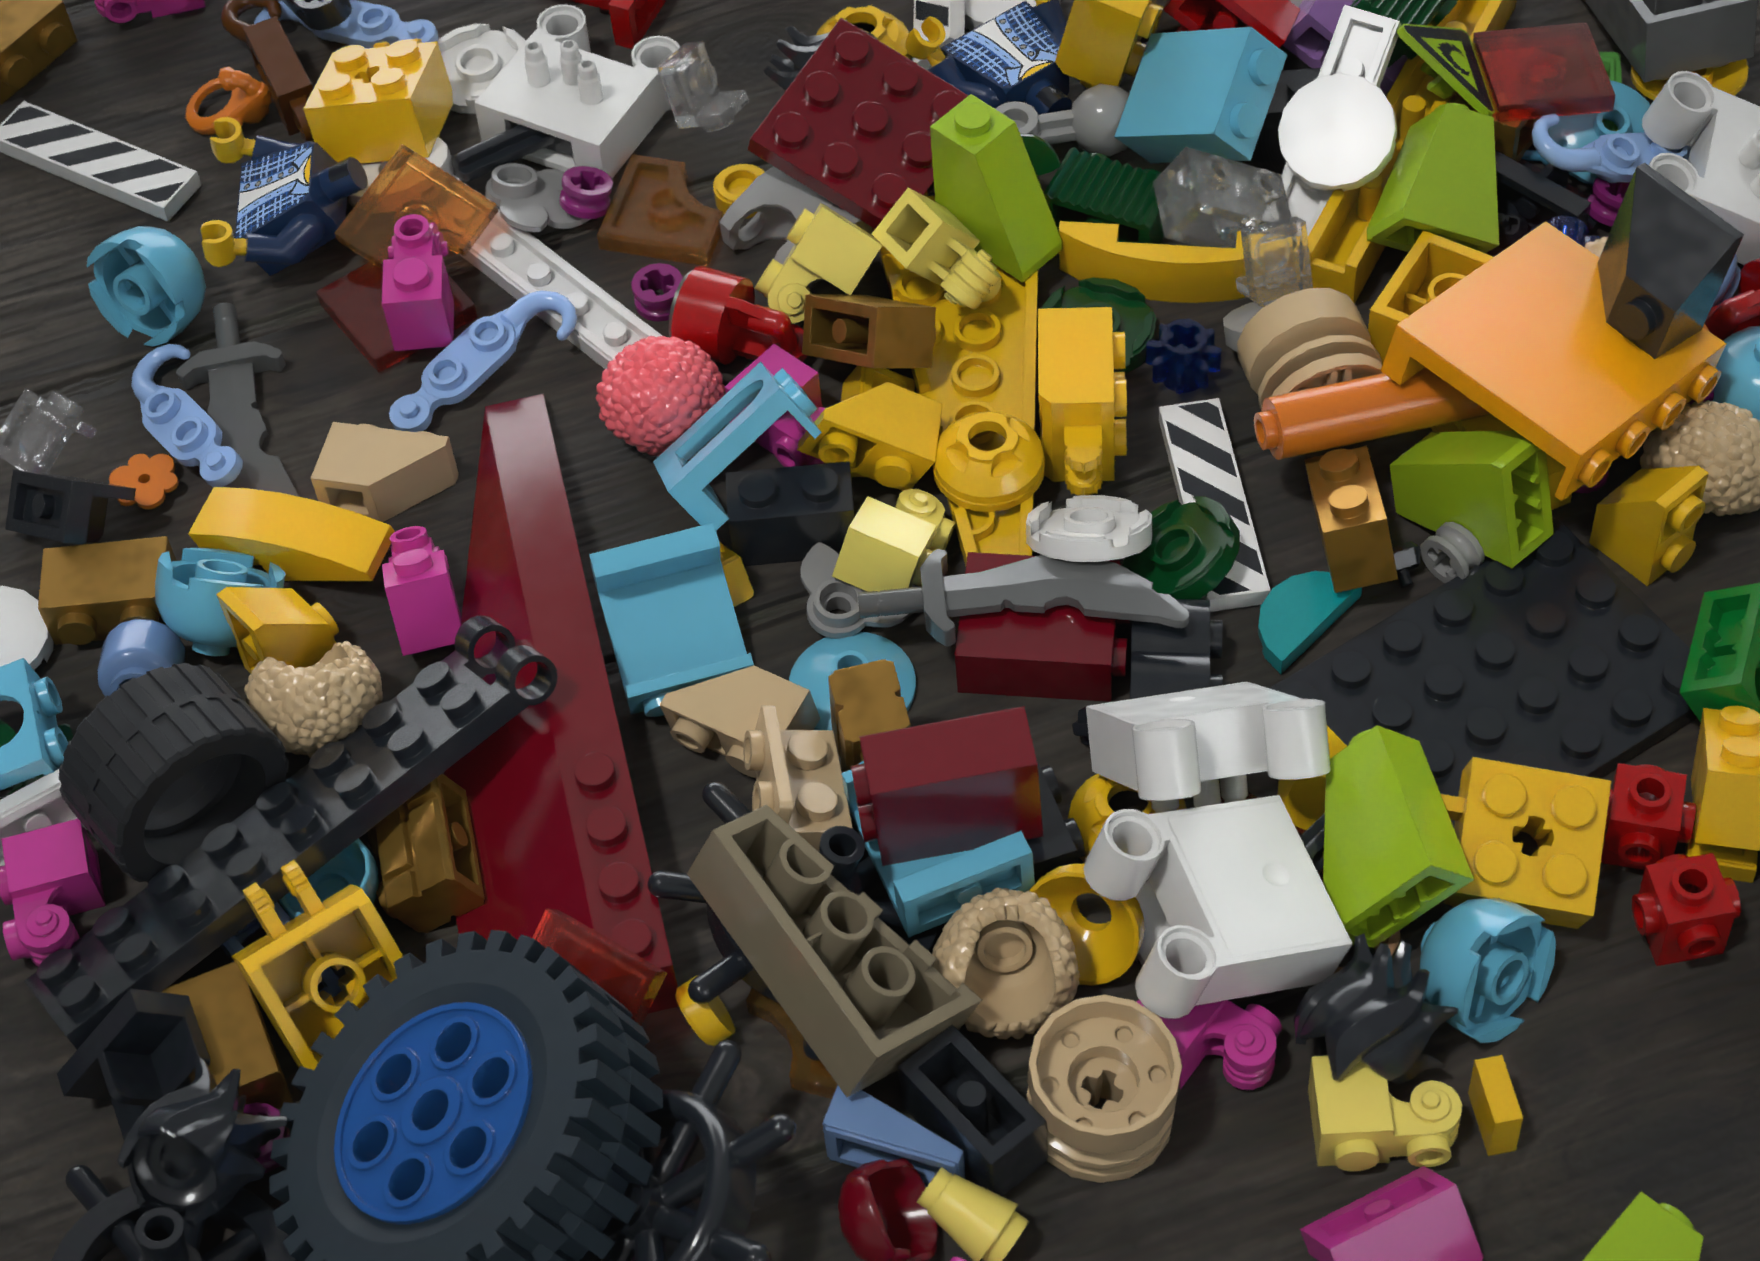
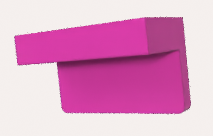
M1425 1166L1300 1229L1309 1255L1318 1261H1483L1482 1252L1457 1185Z

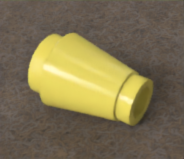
M943 1167L938 1170L916 1202L928 1211L927 1213L973 1261H980L981 1259L984 1261H1003L1029 1222L1015 1211L1018 1206L1017 1203L956 1174L953 1175Z

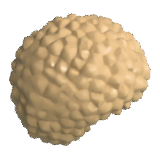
M1707 400L1697 403L1695 401L1691 405L1686 404L1678 418L1666 430H1661L1657 427L1654 429V432L1649 433V439L1643 445L1644 452L1639 460L1642 469L1699 465L1709 473L1702 499L1706 503L1703 513L1707 514L1712 511L1717 516H1724L1725 514H1747L1759 510L1760 421L1753 418L1750 410L1725 402L1718 403Z
M349 641L335 643L332 649L327 651L318 663L305 668H294L283 661L267 657L257 663L256 667L252 670V674L248 677V684L244 687L246 703L279 738L286 752L296 755H308L309 757H312L322 746L336 742L339 739H344L349 733L354 732L359 725H362V719L371 708L380 704L383 699L382 682L378 668L360 646L352 645Z
M996 887L992 892L973 897L970 903H964L945 924L932 953L937 959L932 966L956 988L964 983L982 999L964 1024L968 1031L990 1038L996 1036L998 1039H1008L1012 1036L1015 1039H1021L1026 1033L1034 1034L1053 1012L1073 1001L1080 977L1078 962L1074 952V943L1071 939L1069 928L1058 917L1056 910L1051 908L1048 899L1039 898L1036 893L1031 891L1023 892Z

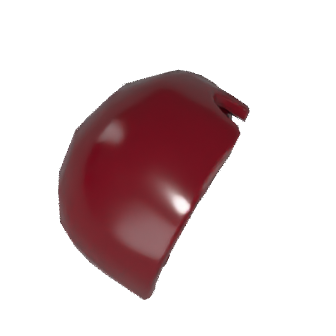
M880 1159L863 1164L849 1173L846 1181L842 1184L838 1202L841 1233L856 1257L862 1261H927L936 1253L939 1235L937 1222L927 1213L928 1211L916 1203L925 1190L926 1184L915 1167L906 1159L893 1161Z

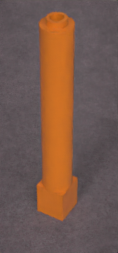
M1704 323L1703 328L1709 331ZM1425 367L1401 385L1384 373L1267 397L1263 400L1262 412L1255 413L1254 429L1261 449H1269L1275 459L1281 460L1491 414Z

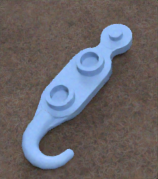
M281 0L278 1L282 8V15L278 19L279 21L287 19L298 21L312 31L315 36L328 41L360 45L366 49L373 48L375 43L389 42V45L406 39L419 38L422 39L423 43L438 41V33L432 22L421 19L403 22L395 10L383 5L349 0L352 6V12L349 17L340 25L321 31L309 28ZM264 8L257 15L254 24L270 18L267 9Z
M1557 114L1542 116L1535 122L1532 130L1534 146L1540 156L1549 164L1569 172H1591L1608 183L1631 182L1636 167L1642 163L1648 165L1653 157L1660 153H1672L1688 160L1691 147L1687 145L1681 149L1671 150L1663 148L1654 143L1645 132L1606 134L1582 148H1565L1555 143L1548 133V129L1551 126L1559 123L1560 119Z
M541 290L528 293L501 312L476 320L423 370L422 386L419 391L402 396L393 403L389 412L393 427L401 431H424L430 425L436 408L442 405L459 403L470 396L512 356L527 322L538 313L546 310L558 312L562 317V325L556 336L561 341L566 340L574 331L577 322L576 310L567 297L557 292Z
M177 344L157 347L141 359L132 375L131 386L136 398L140 401L143 425L180 464L191 467L200 466V475L208 485L223 487L230 484L240 474L243 460L233 448L221 446L222 431L218 424L185 391L179 388L160 386L153 381L155 372L165 361L172 358L187 360L191 356L190 351Z

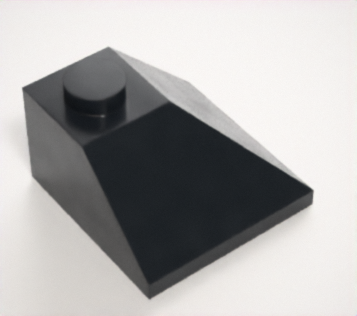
M1642 163L1635 169L1598 260V270L1606 323L1656 359L1702 330L1744 234L1646 163Z

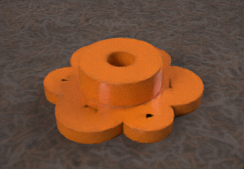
M136 454L129 459L128 465L116 468L109 477L110 484L136 488L135 500L117 499L121 505L130 506L137 503L143 509H154L160 506L165 500V493L174 491L179 484L178 478L174 474V460L167 454H157L150 458L145 454Z

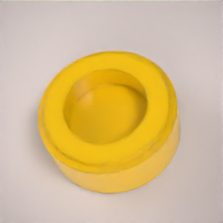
M751 164L732 165L722 170L716 176L713 183L715 203L718 210L725 214L735 200L765 171ZM757 212L750 214L745 219L754 217Z
M696 975L676 989V1000L684 1017L697 1036L705 1044L716 1046L719 1042L734 1034L735 1027L719 996L706 1004H697L690 999L688 986L698 976Z

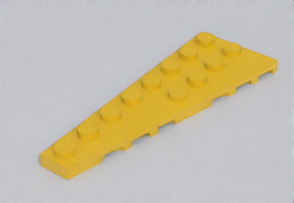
M927 196V198L935 201V196ZM882 245L879 255L892 300L936 307V340L933 346L932 368H911L918 394L943 403L939 436L949 425L960 418L980 412H1001L1015 416L1026 422L1035 431L1038 270L1022 283L995 265L997 267L996 271L1002 277L1000 290L993 299L982 302L974 310L967 306L962 307L957 303L954 305L944 297L946 290L942 286L906 269ZM984 431L976 434L970 440V443L979 450L991 451L1001 447L1006 440L997 432ZM1034 494L1015 507L995 512L966 509L947 498L952 519L956 522L955 529L965 566L968 552L1033 556V550L1026 543V520L1028 513L1034 509Z

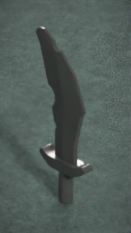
M226 302L217 304L213 308L217 348L198 352L177 369L176 374L181 386L186 390L198 384L209 383L210 401L207 414L218 424L222 431L221 446L233 448L243 460V467L238 477L223 487L249 488L299 497L279 457L267 455L262 451L264 439L269 434L259 410L255 409L258 407L255 373L268 370L281 372L286 366L282 351L271 345L256 341L240 344L235 305Z
M936 549L920 567L922 586L858 593L860 618L924 612L926 631L936 641L946 647L956 643L955 624L949 617L1001 612L1004 608H1010L1014 612L1045 613L1046 610L1055 606L1070 605L1078 608L1084 616L1159 623L1174 628H1184L1189 623L1188 610L1170 594L1157 593L1152 589L1153 582L1115 562H1071L1049 558L1042 554L982 572L945 576L948 571L947 552L942 549Z

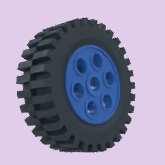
M491 930L488 940L476 931L460 933L457 948L442 938L426 944V963H423L411 953L393 962L397 979L391 983L379 974H376L363 985L370 999L359 1008L348 1000L335 1014L344 1024V1027L337 1036L332 1039L324 1032L320 1033L311 1047L312 1050L322 1056L315 1070L300 1066L291 1083L304 1092L300 1103H283L280 1116L287 1117L288 1125L286 1127L292 1130L291 1136L273 1140L270 1159L287 1170L270 1176L269 1181L270 1195L284 1203L272 1212L276 1227L290 1235L283 1241L289 1255L298 1261H580L588 1251H591L603 1260L616 1243L602 1233L611 1218L615 1217L628 1224L638 1206L624 1196L629 1182L647 1186L653 1165L638 1155L639 1150L642 1147L659 1146L661 1126L645 1115V1113L663 1108L662 1089L649 1080L650 1077L660 1073L656 1056L643 1047L650 1040L644 1029L631 1019L634 1015L623 1004L547 946L546 948L537 940L522 934L517 940L507 931Z

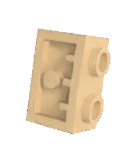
M761 706L755 730L746 731L743 746L745 768L747 771H755L757 780L753 787L752 810L754 811L768 805L816 850H819L820 839L827 829L834 826H846L853 829L848 802L844 793L833 730H780L776 707Z

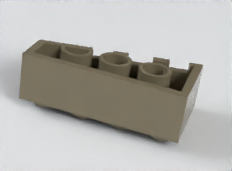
M765 805L712 830L687 875L848 1098L898 1070V1066L952 1024L959 1031L982 999L964 983L958 988L953 986L932 966L937 959L917 940L908 945L878 918L883 910L864 892L857 895L845 888L831 875L834 865L768 805Z

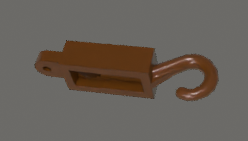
M229 0L224 5L221 14L224 29L231 36L248 44L255 69L261 81L268 85V89L271 91V100L289 136L300 132L305 142H314L303 110L313 91V87L278 20L282 15L281 4L277 0ZM259 7L267 9L270 16L269 19L253 25L238 19L245 11Z

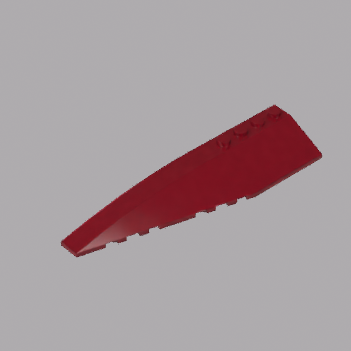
M544 394L485 406L461 622L463 624L468 619L479 615L493 618L512 633L516 646H531L550 659L556 667L558 677L553 693L545 701L525 708L444 771L445 776L466 790L485 898L484 905L460 917L456 916L458 933L476 931L488 940L491 930L507 931L517 940L521 934L533 938L544 947H550L623 1004L634 1015L633 1017L678 1007L675 996L678 985L658 897L653 896L647 886L652 870ZM495 631L488 632L479 638L474 648L475 658L483 657L493 649L496 642ZM537 662L528 663L521 668L515 680L516 689L523 688L533 681L537 673ZM495 673L487 674L482 679L491 685L496 681Z

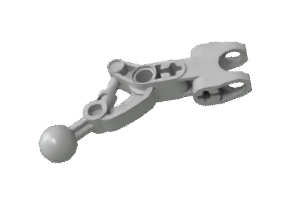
M1098 84L1083 91L1073 102L1071 110L1038 115L1031 105L1017 101L1007 102L995 108L1016 122L1020 134L1038 136L1049 144L1076 141L1080 148L1090 153H1100L1109 157L1128 148L1114 137L1130 94L1118 86ZM774 166L751 183L729 207L719 222L723 242L733 250H746L769 239L786 240L787 242L781 246L774 258L781 264L784 263L794 246V243L786 239L804 208L814 214L819 204L822 203L871 235L873 228ZM757 212L755 216L743 228L739 230L745 218H747L750 214ZM822 279L814 280V281L810 282L807 286H809V285H811V284H813V283H815V282H817V281H820V280H822Z

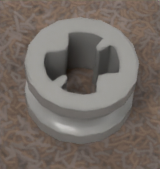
M1445 522L1436 530V536H1429L1420 546L1423 562L1430 572L1443 583H1447L1457 576L1464 580L1469 576V569L1475 565L1480 566L1485 559L1483 548L1477 538L1468 529L1455 522Z

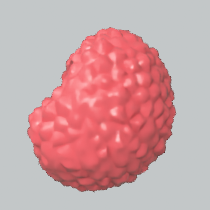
M648 336L636 341L632 345L625 346L623 351L615 356V359L608 362L607 369L602 372V381L596 386L598 392L596 401L600 407L599 419L605 422L607 430L613 431L615 437L625 440V443L631 446H636L639 452L647 453L650 456H660L725 395V386L722 384L723 375L718 371V366L711 360L710 355L701 350L699 345L693 344L692 341L685 342L676 336L670 338L665 336Z

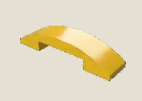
M1060 221L1059 235L1062 240V250L1059 252L1061 271L1078 280L1093 277L1116 279L1137 288L1147 300L1179 303L1235 300L1270 292L1289 285L1294 281L1297 234L1237 231L1236 248L1119 242V224Z

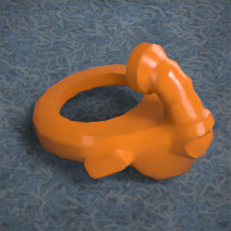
M224 67L220 69L218 78L204 84L191 97L186 107L185 118L191 129L201 135L216 134L214 121L221 117L233 118L241 126L243 122L259 123L269 113L271 91L268 89V85L252 78L249 74L240 70H234L231 67ZM221 88L226 91L232 90V96L228 104L221 111L209 117L198 116V108L201 102L210 93Z

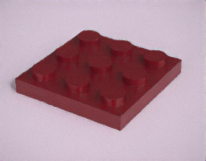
M840 18L751 136L748 151L876 229L908 187L926 197L934 187L930 126L969 95L845 19Z

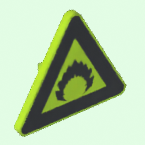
M1402 24L1397 29L1398 36L1425 61L1421 66V71L1435 78L1427 85V90L1442 99L1449 98L1456 91L1477 112L1492 116L1495 113L1471 38L1465 30Z

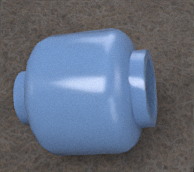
M133 619L122 622L112 629L103 643L97 670L98 685L104 696H110L122 684L132 678L136 679L145 675L147 671L185 663V647L180 637L167 625L148 619Z

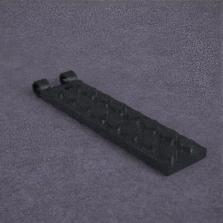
M479 615L468 619L461 625L456 634V650L441 662L430 664L422 669L415 677L414 683L393 699L371 708L363 717L362 725H359L354 732L349 733L344 739H339L336 742L328 743L319 748L312 755L307 765L285 782L276 783L263 791L258 797L256 804L234 821L220 825L212 830L205 837L202 845L185 857L180 865L175 864L163 868L152 877L144 890L123 906L112 908L101 915L95 922L93 929L74 942L70 949H61L50 954L40 964L37 972L24 982L73 1046L78 1049L129 989L162 992L257 917L242 890L256 882L260 888L266 890L275 904L290 892L282 879V866L295 860L307 878L525 708L545 701L553 693L557 684V670L553 662L531 646H516L512 633L493 618ZM495 631L496 642L493 649L487 655L475 658L474 648L479 638L488 632ZM537 662V673L533 681L523 688L516 689L515 680L521 668L528 663ZM495 673L496 681L491 685L482 679L487 674Z

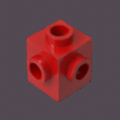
M1622 763L1617 764L1612 789H1610L1601 863L1645 870L1646 865L1654 864L1664 857L1674 855L1677 842L1690 843L1695 820L1696 803L1684 801L1687 774L1665 771L1655 765L1643 764L1634 766Z
M1714 853L1693 857L1675 854L1664 857L1654 864L1646 865L1639 894H1635L1632 897V912L1636 927L1642 936L1645 935L1656 966L1723 954L1734 918H1738L1741 912L1737 887L1732 878H1723Z

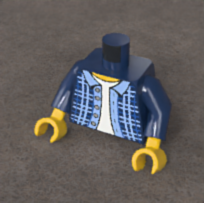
M1035 0L1036 6L1034 7L1028 2L1023 1L946 44L941 49L939 46L945 40L946 32L943 24L937 18L927 17L921 24V30L930 42L925 41L915 28L906 37L905 47L907 52L916 59H927L931 64L927 69L928 71L967 95H974L993 108L1014 101L1031 105L1038 115L1071 110L1072 101L1067 97L1070 92L1069 75L1062 73L1055 62L1067 24L1059 0Z
M221 117L214 121L215 132L219 138L210 137V143L215 157L223 163H234L239 161L244 155L251 156L252 159L241 164L235 238L233 237L231 226L225 221L212 220L205 222L201 226L204 257L211 265L216 267L227 266L234 261L236 256H244L245 262L257 263L271 276L289 265L301 262L309 253L343 232L346 221L347 197L365 189L368 184L366 172L357 159L349 157L337 163L318 143L311 141L302 144L290 143L257 135L256 140L243 137L241 125L237 120L230 117Z

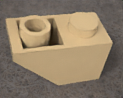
M333 422L312 473L311 481L318 501L384 522L455 485L459 473L448 436L436 435L427 431L409 432L379 428L371 424L354 425Z
M754 665L667 693L659 704L671 728L670 734L678 743L698 753H703L708 748L726 756V761L733 768L753 778H756L755 771H747L744 765L743 746L746 731L755 730L761 706L776 707L780 730H814L820 720L809 689Z

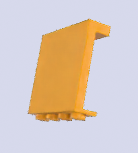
M1545 221L1398 323L1380 371L1399 385L1425 367L1566 467L1554 495L1563 501L1584 484L1589 488L1595 486L1606 474L1612 462L1619 456H1623L1626 459L1632 457L1643 445L1649 433L1658 427L1661 430H1666L1678 418L1684 406L1692 399L1697 403L1702 402L1712 392L1720 379L1721 371L1716 366L1727 343L1702 328L1701 331L1658 358L1654 359L1606 323L1598 270L1599 257Z

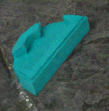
M1312 571L1291 576L1272 588L1260 607L1258 635L1263 646L1264 658L1282 674L1361 597L1362 587L1335 593L1330 572Z

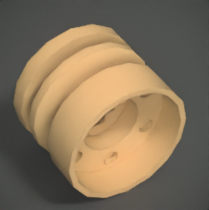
M1307 288L1278 298L1261 308L1244 326L1237 341L1238 359L1251 388L1258 395L1261 411L1263 400L1267 397L1382 373L1380 371L1382 359L1378 351L1371 344L1370 333L1357 306L1347 294L1331 288Z
M1109 995L1075 999L1053 1012L1034 1036L1028 1066L1027 1101L1047 1121L1048 1162L1069 1176L1098 1183L1128 1179L1152 1165L1169 1142L1182 1064L1176 1039L1158 1015L1134 1000ZM1100 1098L1108 1099L1102 1109L1093 1107L1099 1102Z

